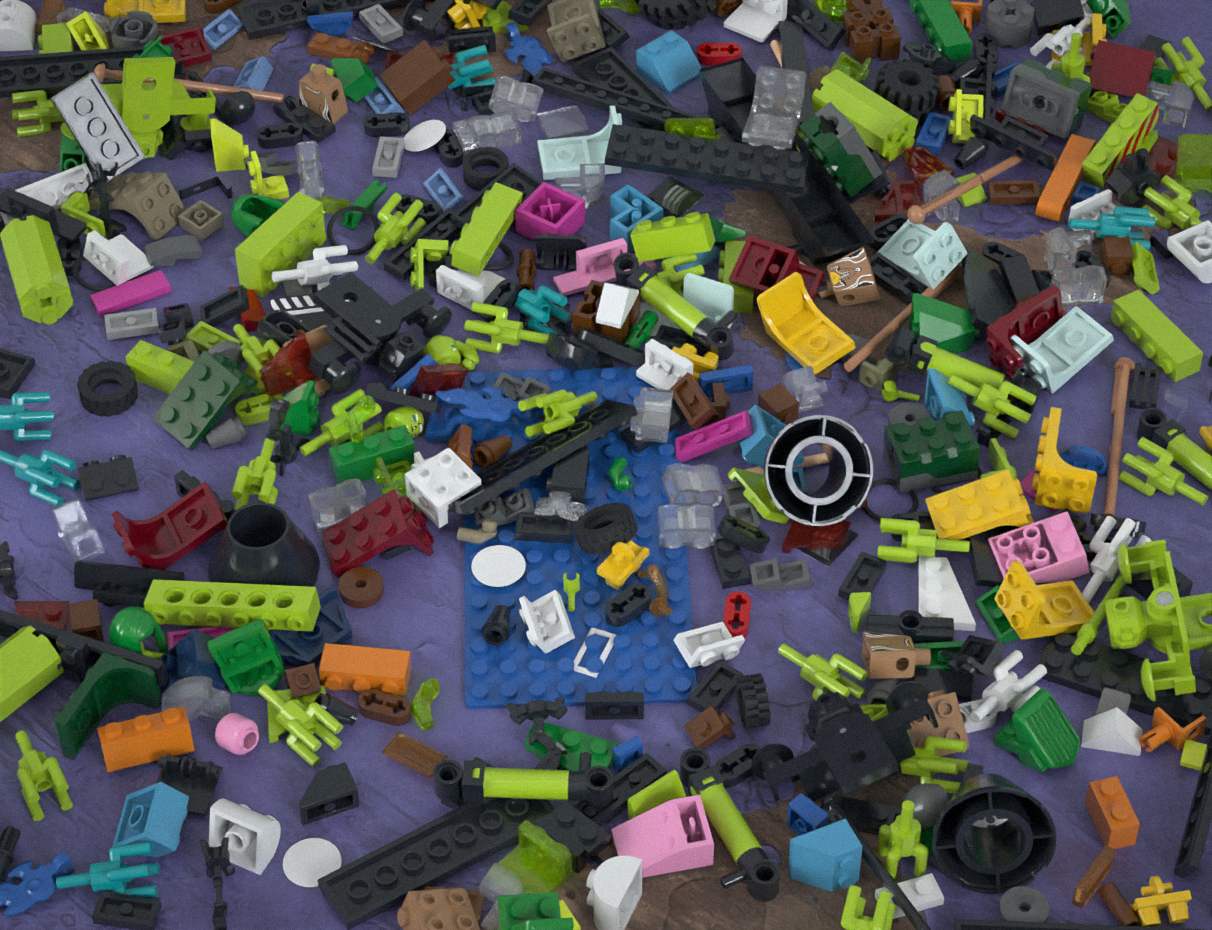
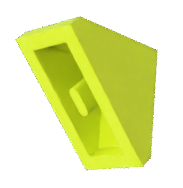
M85 11L66 23L82 51L109 49L106 33L88 12Z

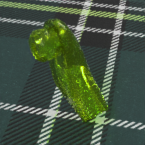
M598 0L600 9L615 7L629 14H636L640 11L639 6L634 0Z
M322 196L316 199L322 202L323 213L335 214L340 209L352 205L348 199L332 196Z
M363 396L360 402L346 416V427L353 442H360L365 437L363 423L375 411V401L371 396Z
M429 678L422 683L411 703V712L423 731L429 730L434 726L431 704L440 691V682L435 678Z

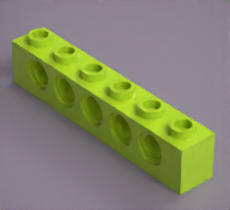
M153 580L144 601L145 610L155 617L158 624L238 628L255 620L263 619L268 630L313 631L321 608L316 587Z

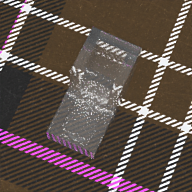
M1149 81L1145 97L1157 102L1159 109L1165 110L1163 123L1186 128L1194 100L1192 90L1178 81H1175L1173 86Z
M604 163L580 164V177L555 178L556 187L585 200V209L593 207L600 203L605 195Z
M945 169L930 176L924 183L922 206L959 186L960 183ZM959 197L926 216L935 213L944 222H948L952 226L957 224L960 210Z
M1058 227L1047 234L1043 262L1050 274L1073 271L1075 269L1077 251L1085 250L1091 252L1093 233L1090 230L1065 232L1063 227Z
M812 366L787 372L781 377L784 388L799 402L798 413L824 406L821 395L828 391L825 381H816Z
M74 498L51 509L59 528L58 534L62 543L75 562L77 560L89 561L105 553L97 531L93 526L89 525L78 498Z
M192 676L183 678L172 684L162 694V712L169 708L185 707L189 725L200 714L220 721L224 716L231 713L230 693L213 688L212 678Z
M497 863L493 864L478 887L483 898L494 905L482 922V928L484 930L500 929L497 897L527 894L518 877Z

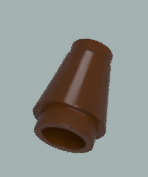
M503 434L478 443L472 453L474 461L480 467L486 468L497 462L511 449L512 442L507 435Z

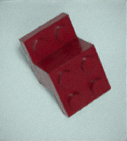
M749 235L729 277L730 284L754 291L757 300L760 294L794 272H798L802 275L805 288L811 300L814 301L825 275L824 271L800 264L796 250Z

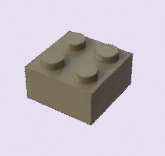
M202 200L178 216L180 227L188 233L195 235L201 241L224 225L223 213Z

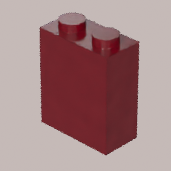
M1098 40V44L1093 45L1090 59L1094 60L1092 69L1088 68L1086 71V75L1090 77V83L1093 84L1091 90L1106 91L1107 93L1132 99L1137 93L1146 97L1157 56L1156 52Z

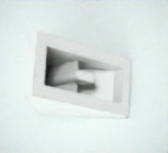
M604 283L596 322L621 329L639 294V290L617 284Z
M1116 707L1084 720L1081 747L1140 756L1141 745L1139 737L1142 735L1143 729Z

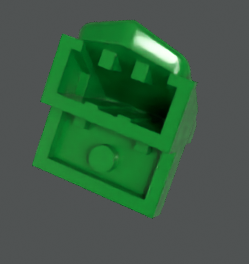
M263 619L250 622L207 642L209 651L219 665L221 675L232 694L239 692L241 695L261 696L258 693L260 687L267 684L273 689L280 682L282 675L286 671L280 652L271 638Z
M1039 689L1013 714L1012 720L993 736L995 746L1018 754L1020 764L1044 772L1047 768L1057 769L1074 764L1080 746L1079 734L1076 733L1067 717L1063 714L1051 693L1044 689Z
M558 892L502 895L497 897L500 929L498 930H573V918H561Z

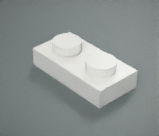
M932 873L897 883L918 912L943 905L944 896ZM886 887L876 889L875 898L878 900L880 891L891 892ZM892 894L890 902L894 904V902L892 901V897L894 895ZM897 905L893 919L905 916Z

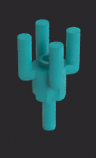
M486 45L455 54L456 64L450 65L453 68L450 74L456 81L450 84L448 89L462 86L464 90V87L496 84L495 77L475 83L471 82L472 78L494 72L489 59L468 65L465 61L488 54Z
M1117 206L1114 208L1113 214L1100 213L1097 220L1070 218L1068 226L1074 229L1096 230L1097 238L1103 239V236H1118L1119 238L1129 236L1131 246L1138 242L1149 251L1150 241H1144L1143 232H1132L1131 225L1154 227L1155 217H1149V209Z
M545 285L540 286L537 292L532 289H523L517 295L515 308L529 317L528 327L535 332L544 334L553 332L557 335L556 331L543 325L541 322H548L550 315H553L567 323V318L570 315L569 312L550 303L551 300L563 307L567 304V297Z
M14 393L11 397L12 405H0V430H13L15 441L51 440V429L24 430L25 425H29V422L54 421L53 411H29V409H24L23 403L50 402V393Z
M48 449L42 451L40 458L25 453L19 458L0 450V461L15 467L16 477L31 483L29 488L31 496L61 507L64 498L43 489V487L48 485L56 488L59 484L77 490L80 486V480L53 469L52 463L73 471L76 467V461Z
M151 841L115 846L109 850L110 861L90 864V872L56 877V885L58 889L91 885L94 892L113 890L114 893L153 898L158 897L157 885L127 889V884L133 878L160 874V866L158 862L130 866L129 863L125 864L123 860L125 857L152 854Z

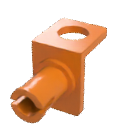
M978 0V3L951 1L950 4L969 35L972 32V21H980L982 0Z
M1157 707L1154 710L1152 719L1153 729L1139 737L1140 745L1143 749L1149 745L1145 751L1150 753L1168 741L1180 751L1184 748L1186 740L1195 741L1204 734L1207 718L1203 715L1186 727L1181 728L1160 707ZM1195 728H1197L1196 731H1195L1192 735L1189 736V734H1190Z

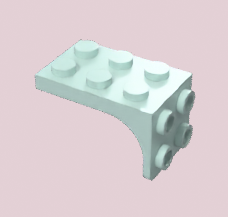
M610 106V118L607 125L593 135L537 140L543 180L621 173V167L604 165L612 125H622L621 113H616L615 106Z
M909 219L877 252L933 290L968 254L950 223L944 222L934 231L923 224H913Z
M1077 306L1029 345L1016 335L1010 338L1012 347L1023 358V365L1027 373L1039 384L1041 389L1046 388L1052 394L1114 341L1111 333Z

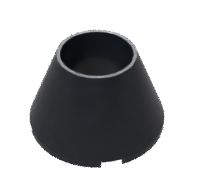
M809 415L796 419L786 425L775 436L767 450L764 462V480L771 500L787 517L805 525L827 526L846 519L848 515L856 508H859L864 502L872 484L873 461L867 443L864 442L853 426L833 416ZM815 443L827 455L829 473L825 483L817 491L805 495L794 482L792 467L797 454L804 447Z
M252 503L239 508L230 517L210 558L208 575L210 582L314 587L318 580L320 559L313 542L281 508L269 503Z
M990 773L973 776L961 784L939 815L932 834L934 857L942 872L947 877L950 876L961 883L965 889L989 894L1004 893L1013 887L1025 886L1035 880L1034 876L1051 862L1057 842L1055 825L1046 807L1038 799L1009 779ZM988 816L1009 818L1002 824L993 827L972 825L976 821Z

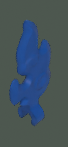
M515 22L506 25V29L509 32L506 34V38L510 42L509 46L513 48L505 49V54L509 61L518 63V56H525L521 61V65L524 70H528L534 77L542 69L543 63L551 64V55L542 46L540 39L533 36L522 37Z
M483 387L481 391L490 396L489 399H484L478 391H470L464 388L436 391L435 393L445 403L465 406L466 408L460 409V413L469 418L489 419L499 423L507 421L512 413L517 414L521 419L531 420L533 408L521 411L518 408L519 401H513L511 397L504 398L503 395L506 394V391L501 388Z
M62 852L53 859L51 864L45 866L41 863L36 869L32 868V861H26L13 867L7 874L8 878L20 877L22 882L14 884L6 881L0 884V907L7 906L4 915L13 916L23 913L37 902L49 899L56 889L54 878L67 876L75 871L68 854Z

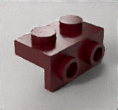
M202 26L162 35V45L174 44L175 67H177V63L181 60H184V68L212 61V54L205 41Z

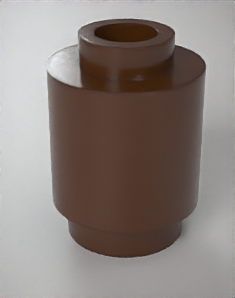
M946 75L938 76L940 87L935 103L941 110L949 111V99L954 96L956 88L951 77Z

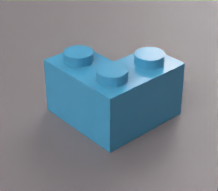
M629 184L610 196V241L624 238L627 243V253L632 252L634 246L630 234L635 225L644 220H651V222L661 221L663 219V208Z

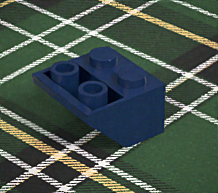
M193 629L158 659L164 661L168 676L165 686L160 687L162 705L172 706L208 701L225 686V680L221 675L220 667L208 648L207 642L215 639L214 637Z

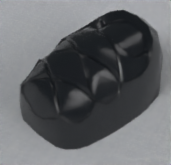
M283 310L262 317L257 325L259 337L266 341L274 340L283 352L285 342L311 331L302 322Z
M550 332L545 345L547 357L554 358L561 366L572 370H585L591 367L596 359L598 350L578 342L575 336L563 338L553 332Z

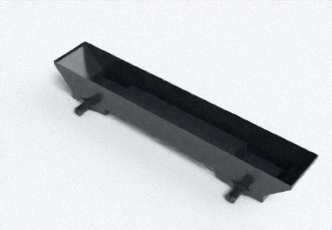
M743 57L699 69L708 103V114L716 122L715 129L725 127L729 135H733L736 143L797 152L800 150L801 153L809 154L803 195L767 189L793 227L792 235L798 244L788 246L787 248L796 250L797 254L802 253L816 266L840 259L860 249L861 246L874 243L872 235L817 159L811 154L809 148L802 141L799 134Z

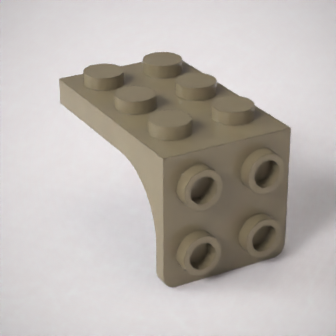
M559 0L547 5L552 27L547 29V34L562 63L606 47L595 0Z
M147 171L144 173L130 172L128 174H118L104 184L107 193L114 199L113 202H109V209H122L134 215L143 224L152 240H159L179 222L178 216L186 211L165 172L151 173ZM93 190L88 198L90 210H100L98 193Z

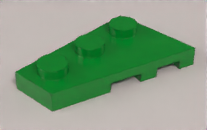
M544 722L545 734L555 743L559 742L567 749V755L562 754L560 760L563 770L579 771L580 754L582 752H589L592 755L591 767L604 766L610 769L612 765V748L618 746V742ZM533 723L525 740V749L543 759L549 751L538 741L532 746L529 744V736L534 731Z

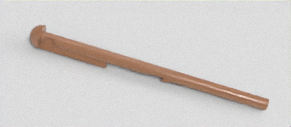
M105 64L97 65L94 70V74L99 82H103L104 78L123 80V71L106 69ZM147 78L143 83H152L154 79ZM174 78V82L181 81L186 90L207 93V89H211L213 94L227 96L235 92L247 91L252 94L255 100L283 103L284 94Z
M1015 154L923 206H911L907 212L909 221L913 224H921L925 219V215L1026 160V158H1020Z
M959 262L934 290L928 287L921 295L935 299L956 279H960L963 276L962 264ZM911 304L844 364L846 371L851 372L890 337L896 329L902 328V325L910 318Z
M1128 357L1118 359L1114 366L1115 379L1111 407L1114 422L1112 443L1109 446L1110 459L1104 515L1115 516L1129 374L1135 370L1134 362Z

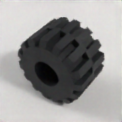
M907 59L905 61L893 60V63L887 62L883 68H880L874 93L916 118L918 124L924 125L930 112L933 113L940 87L938 83L939 78L937 75H933L934 71L931 68H925L924 64L920 62L913 63L912 60Z

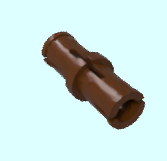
M529 248L522 249L519 252L517 276L519 278L518 287L520 291L523 289L534 290V278L537 275V269L534 266L535 252Z

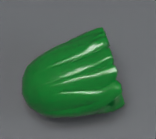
M241 195L233 204L231 218L240 232L248 238L285 203L279 199L263 195Z
M130 606L120 610L113 618L109 630L110 645L143 655L140 641L152 635L157 642L160 653L168 652L166 636L155 617L149 611L142 607Z

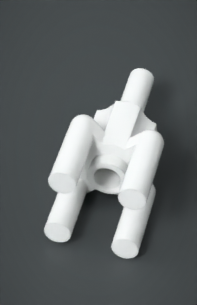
M1085 17L1075 27L1072 25L1064 26L1055 35L1047 33L1030 49L1031 54L1037 56L1048 47L1053 49L1057 55L1064 56L1070 50L1073 33L1081 34L1082 43V33L1091 25V19ZM1080 47L1079 54H1082L1083 50ZM1053 59L1045 67L1051 69L1052 64L1059 61Z
M346 245L316 248L313 250L314 260L298 262L297 269L272 272L273 282L298 279L302 286L317 284L319 291L331 284L329 280L332 276L357 271L358 264L356 261L331 264L325 259L326 257L347 255L348 249Z
M1107 516L1090 542V549L1097 553L1089 568L1094 575L1082 592L1088 604L1103 580L1112 582L1119 571L1118 551L1122 543L1125 542L1127 547L1132 540L1130 533L1136 525L1133 520L1126 518L1112 542L1104 543L1117 522L1113 517ZM1142 535L1135 546L1146 545L1145 542H1151V539Z
M1014 650L993 668V675L996 680L983 691L982 698L985 701L970 713V719L974 723H978L991 711L995 713L999 711L1005 712L1009 707L1015 713L1040 689L1034 684L1047 673L1046 667L1039 664L1024 678L1018 679L1017 674L1009 670L1023 659V655L1019 650Z

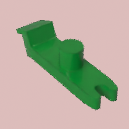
M375 180L351 206H361L372 212L376 201L387 190L386 183L380 186L379 180ZM359 211L344 213V221L341 222V225L354 230L359 227L360 219L365 213Z

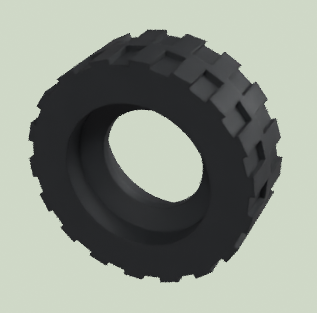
M109 360L92 364L89 368L83 370L82 375L78 378L77 387L83 408L87 409L91 414H96L100 417L119 415L129 410L138 398L135 373L133 370L131 371L128 365H124L122 362ZM105 383H118L121 385V389L112 394L102 395L95 393V388Z
M613 502L597 506L584 513L574 523L573 531L584 553L603 554L604 552L612 551V547L617 542L628 543L638 531V525L628 504Z

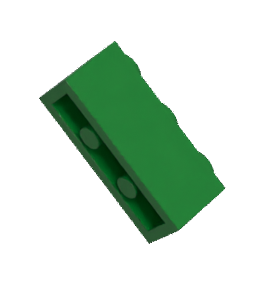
M406 425L329 448L331 471L339 488L402 470L414 464L415 443Z

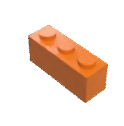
M325 643L319 667L320 685L330 690H347L362 693L365 690L374 689L393 695L406 696L412 671L411 653L405 650Z
M185 707L169 708L163 712L141 715L135 719L122 722H112L97 728L107 772L157 761L160 756H166V754L177 756L195 751Z

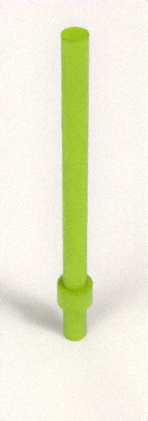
M1121 573L1088 623L1083 624L1077 633L1078 638L1071 647V651L1075 655H1080L1086 645L1092 643L1098 633L1097 628L1106 616L1105 602L1118 598L1126 586L1127 582L1123 579Z

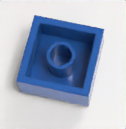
M800 793L788 804L787 827L798 836L828 825V813Z

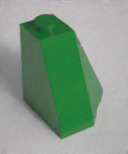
M912 293L909 330L917 336L918 340L920 335H924L938 341L936 347L953 354L973 349L974 338L979 337V328L971 324L969 310L918 293Z

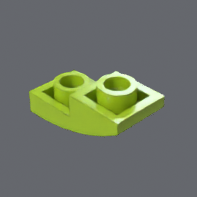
M1098 91L1089 98L1086 108L1100 118L1114 123L1127 107V104H1119L1118 95L1107 93L1106 91Z

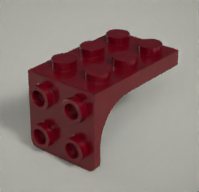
M1055 284L1046 290H1042L1031 300L1020 304L1015 310L1004 317H999L993 324L986 327L988 336L986 342L990 352L988 356L989 361L994 368H999L1005 375L1013 378L1017 368L1024 367L1023 358L1012 347L1010 338L1016 335L1029 345L1063 317L1061 290Z
M203 482L163 512L150 519L136 521L124 517L117 510L112 513L115 520L113 527L118 535L123 538L124 542L121 544L130 557L135 555L143 568L165 570L225 528L228 523L211 486L206 482Z
M393 489L323 530L321 533L332 573L339 578L346 571L363 564L391 547L399 545L416 546L428 556L434 554L432 547L434 539L427 530L426 524L428 519L421 509L417 510L413 506L408 496H402L396 489Z

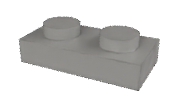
M380 4L359 12L360 20L383 44L403 36V28Z
M380 136L372 167L373 176L397 178L405 146L404 138Z
M156 308L104 315L108 340L159 333Z

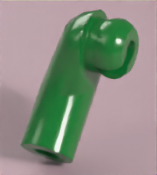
M617 457L611 465L608 474L614 488L623 492L625 489L629 490L632 487V481H629L631 479L629 475L623 476V472L627 467V460L623 457Z

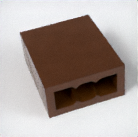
M425 40L380 74L409 115H412L456 81L450 74L453 68L445 58L442 61L440 60L443 55L435 45L430 47Z

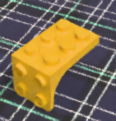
M106 0L107 2H104L105 16L110 17V23L119 15L121 18L128 16L127 12L130 11L147 12L153 16L157 23L185 22L186 0Z
M794 272L757 297L766 333L813 376L856 348L854 341L816 307L805 288L802 275L798 272Z
M1051 407L1049 418L1043 417L1041 433H1045V436L1041 435L1039 437L1037 447L1038 455L1036 456L1034 471H1039V474L1034 473L1031 488L1036 490L1034 505L1061 510L1067 508L1073 512L1088 513L1091 508L1097 473L1092 470L1071 466L1059 456L1056 445L1062 409Z
M1009 469L925 499L939 539L961 540L999 526L1012 525L1021 528L1034 523L1032 516L1029 515L1031 512L1019 479H1012Z
M1020 561L1012 562L994 598L1021 640L1057 635L1059 633L1077 632L1083 624L1088 623L1094 613L1073 580L1036 585Z

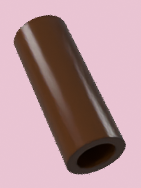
M1109 882L1099 889V894L1119 925L1138 927L1140 921L1115 883Z

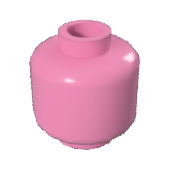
M229 713L217 724L215 731L216 742L221 748L233 754L245 755L253 750L258 743V726L253 720L238 713Z

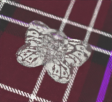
M553 491L549 494V498L544 497L536 501L534 514H558L564 519L577 521L579 516H583L588 511V507L582 503L571 502V494L567 492Z

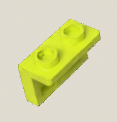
M957 89L954 96L950 97L949 111H953V120H949L948 133L952 134V143H966L970 137L975 136L970 131V117L974 114L983 119V95L962 94V90Z

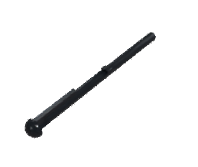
M836 794L824 796L821 800L820 808L828 813L831 824L846 818L863 846L861 859L864 858L882 884L894 895L892 897L894 904L901 908L916 930H931L840 807L841 797Z

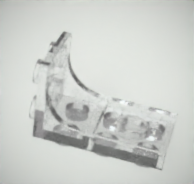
M769 66L758 67L752 108L743 130L742 142H748L753 146L770 145L776 149L792 148L802 118L806 83L805 72Z

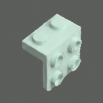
M687 273L684 277L683 298L717 323L728 311H733L734 289L730 285ZM673 323V327H674V328L681 329L680 327H678L676 324Z

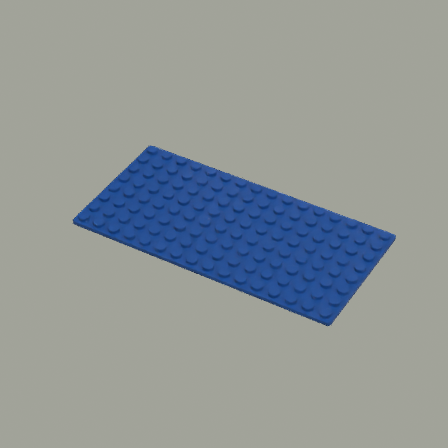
M640 367L593 368L585 370L478 371L465 373L464 389L478 391L479 393H483L481 391L483 387H493L501 372H504L523 382L529 376L552 387L549 393L563 389L567 392H575V396L578 397L594 391L598 396L597 401L593 402L595 405L606 399L635 405L638 415L631 418L627 425L614 428L608 432L605 438L593 440L587 444L590 466L584 506L554 504V506L558 507L556 510L552 506L551 493L546 492L547 477H552L554 465L544 468V472L536 477H529L523 480L518 488L506 490L499 495L503 499L519 490L527 488L532 496L535 514H542L543 512L546 515L541 507L538 509L537 505L541 506L540 504L547 503L552 507L549 511H555V514L552 515L560 516L559 514L564 508L574 507L571 508L574 510L568 512L571 516V513L579 512L580 509L586 513L597 506L599 507L607 503L622 502L626 505L628 504L638 525V531L631 540L636 545L649 549V556L641 563V567L627 578L620 590H616L606 584L604 577L597 574V568L612 551L604 552L603 554L584 553L580 548L573 529L571 544L515 540L517 521L497 526L498 532L496 536L481 544L465 542V705L468 709L506 708L508 703H515L518 707L521 704H527L534 700L554 702L560 696L564 697V706H585V693L627 691L644 692V704L687 702V697L696 688L695 667L690 668L673 641L677 634L692 630L681 462L676 458L675 439L679 437L678 428L639 453L620 439V432L672 399L669 395L637 377L636 371ZM484 393L486 399H489L490 396H489L488 394ZM589 405L581 406L578 415L589 410L591 407ZM533 408L531 420L521 419L517 414L511 413L510 418L505 422L498 423L489 419L469 422L466 425L472 428L471 440L473 441L470 453H473L478 443L504 434L510 438L512 447L500 458L502 459L546 434L545 432L528 437L525 429L528 426L543 421L540 416L544 414V408ZM575 452L570 453L569 455L565 456V458L569 457ZM472 454L471 461L473 465L471 470L476 474L485 468L477 465ZM617 457H623L627 460V467L623 472V476L629 475L631 477L629 481H632V487L629 490L625 489L623 492L614 488L608 474L611 465ZM580 512L577 515H573L575 517L573 519V527L581 515ZM475 513L465 515V528L479 529L476 524ZM495 545L512 547L519 551L525 559L526 568L524 574L515 583L507 586L493 587L485 585L478 581L472 572L471 565L476 554L487 547ZM564 573H567L568 580L576 579V573L580 575V590L575 595V611L573 612L568 611V595L563 589ZM640 583L650 588L652 593L651 606L645 612L621 627L611 626L607 623L605 619V606L612 598L633 584ZM556 590L561 595L575 638L545 654L537 645L534 647L527 637L526 631L529 628L520 616L519 610L522 607L519 598L525 596L532 603ZM505 605L510 609V636L502 645L493 646L484 640L482 627L495 606ZM592 627L616 634L613 640L614 645L604 664L600 656L610 638L598 634L587 637ZM584 641L587 649L578 666L586 668L591 673H599L596 678L574 671V660Z

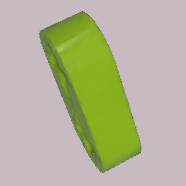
M272 392L244 399L236 404V417H239L242 425H253L268 421L272 401L278 402L280 398L284 399V397L279 393Z

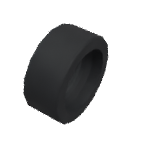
M479 147L471 150L463 159L465 183L474 190L481 191L509 167L508 157L501 150L492 147ZM482 165H491L499 168L491 173H480L473 170Z

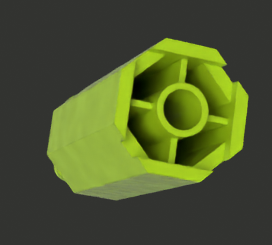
M838 69L823 77L820 82L823 84L821 90L816 89L812 95L815 113L831 102L855 126L865 145L874 151L878 150L879 154L889 161H893L904 153L905 150L909 151L915 143L913 137L915 136L918 124L916 118Z
M34 215L26 216L27 220L19 221V218L13 219L2 230L0 237L22 315L38 323L54 324L73 305V298L50 223Z
M31 625L22 627L0 644V722L64 672L63 667H57L61 663V657L44 635L41 634L36 637L32 634L36 629Z

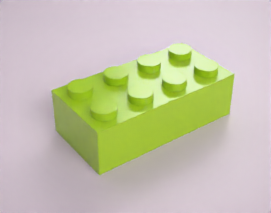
M298 191L235 249L239 284L247 289L254 290L256 295L264 298L271 291L275 290L281 282H273L272 272L297 268L298 262L306 261L314 249L322 246L326 241L322 202Z

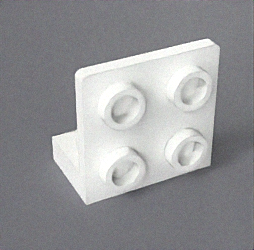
M743 0L742 4L724 21V27L759 42H764L777 28L778 21H784L787 18L788 0Z
M96 230L87 234L83 256L117 286L154 268V266H150L146 255L124 235H118L107 240Z
M441 265L436 270L437 293L472 310L473 302L483 303L493 289L505 278L491 271H482L478 277L461 269L455 271Z
M447 448L405 474L406 495L438 528H441L448 523V505L480 486L481 479L450 448Z

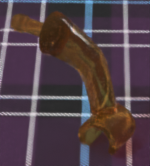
M650 564L646 571L638 572L640 578L648 576L652 580L657 592V598L651 602L649 609L656 617H659L661 612L664 615H669L672 612V608L667 604L668 588L659 567L656 564Z

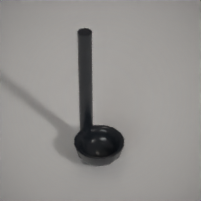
M195 71L189 73L188 77L191 81L204 82ZM201 92L203 97L206 98L207 93ZM235 92L224 101L223 105L216 98L215 112L229 127L237 126L253 117L256 106L254 98L249 92Z

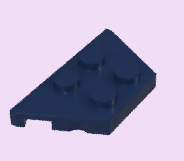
M333 584L318 595L321 608L313 631L271 630L269 632L284 663L296 666L312 663L316 665L321 661L325 643L342 645L352 637V629L348 619H346L343 605L340 603L336 586Z

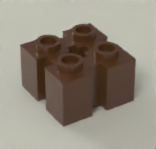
M889 8L871 10V14H864L862 11L844 13L843 29L846 32L842 37L846 47H849V55L853 65L872 63L873 58H880V61L899 59L901 36L897 26H893L894 19Z
M591 280L584 292V301H579L572 314L573 336L579 333L580 327H587L625 343L629 336V327L636 323L640 315V292L620 329L596 322L604 283Z

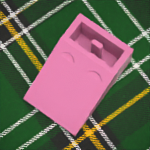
M1068 512L988 539L1003 578H1005L1014 561H1020L1035 583L1063 582L1090 573L1086 553Z
M700 795L669 800L611 829L617 856H632L642 860V878L713 865L714 842Z

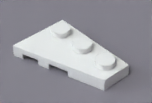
M919 556L918 612L923 617L953 618L954 630L975 631L976 623L946 557L931 558Z

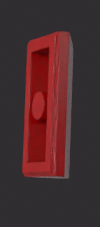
M228 287L229 291L232 290V289H234V288H236V287ZM247 289L250 309L239 314L238 318L245 330L251 332L257 330L260 319L266 316L255 291Z

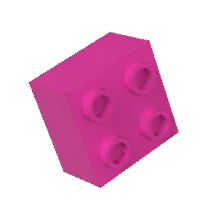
M543 182L515 210L516 232L534 241L535 235L541 236L544 233H552L556 236L575 234L585 223V200Z

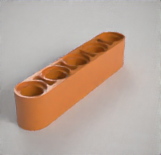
M1075 134L1070 136L1039 198L1035 212L1036 216L1061 222L1071 202V196L1083 177L1082 162L1096 146V140Z

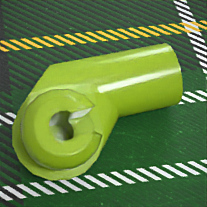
M459 340L455 341L460 356L464 357L461 366L470 371L474 370L475 365L479 363L478 352L473 347Z

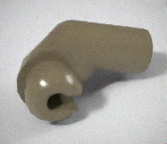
M485 519L482 522V528L477 530L459 527L457 540L481 544L496 536L498 532L496 529L497 522L493 519Z

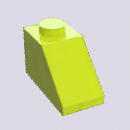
M210 119L216 172L246 170L244 159L250 156L249 146L243 144V136L217 119Z

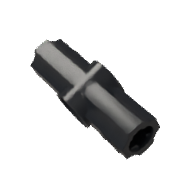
M905 610L899 616L867 614L866 632L909 636L913 644H919L920 642H953L954 619L923 617L915 610Z

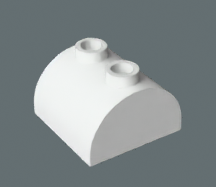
M0 1V51L33 50L37 17L34 10L22 1Z
M1207 220L1168 237V250L1201 282L1212 283V223Z
M224 798L219 799L210 807L209 847H219L223 838L229 837L228 850L230 852V862L261 875L276 852L281 833L279 822L274 817L257 813L244 804L239 805Z
M616 856L603 862L597 870H591L586 883V887L591 888L587 897V904L593 906L594 923L598 930L625 929L642 896L641 859L632 856Z

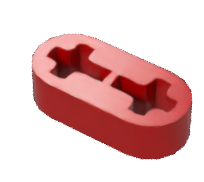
M703 43L697 48L698 62L707 66L739 59L742 55L741 46L736 43Z
M740 591L732 592L727 596L723 623L732 638L743 635L745 639L749 631L751 598L746 593ZM736 604H741L740 611H735ZM734 622H739L738 629H733Z

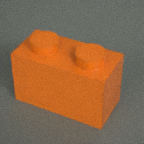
M1118 776L1089 782L1085 805L1106 850L1110 851L1135 845L1140 823Z

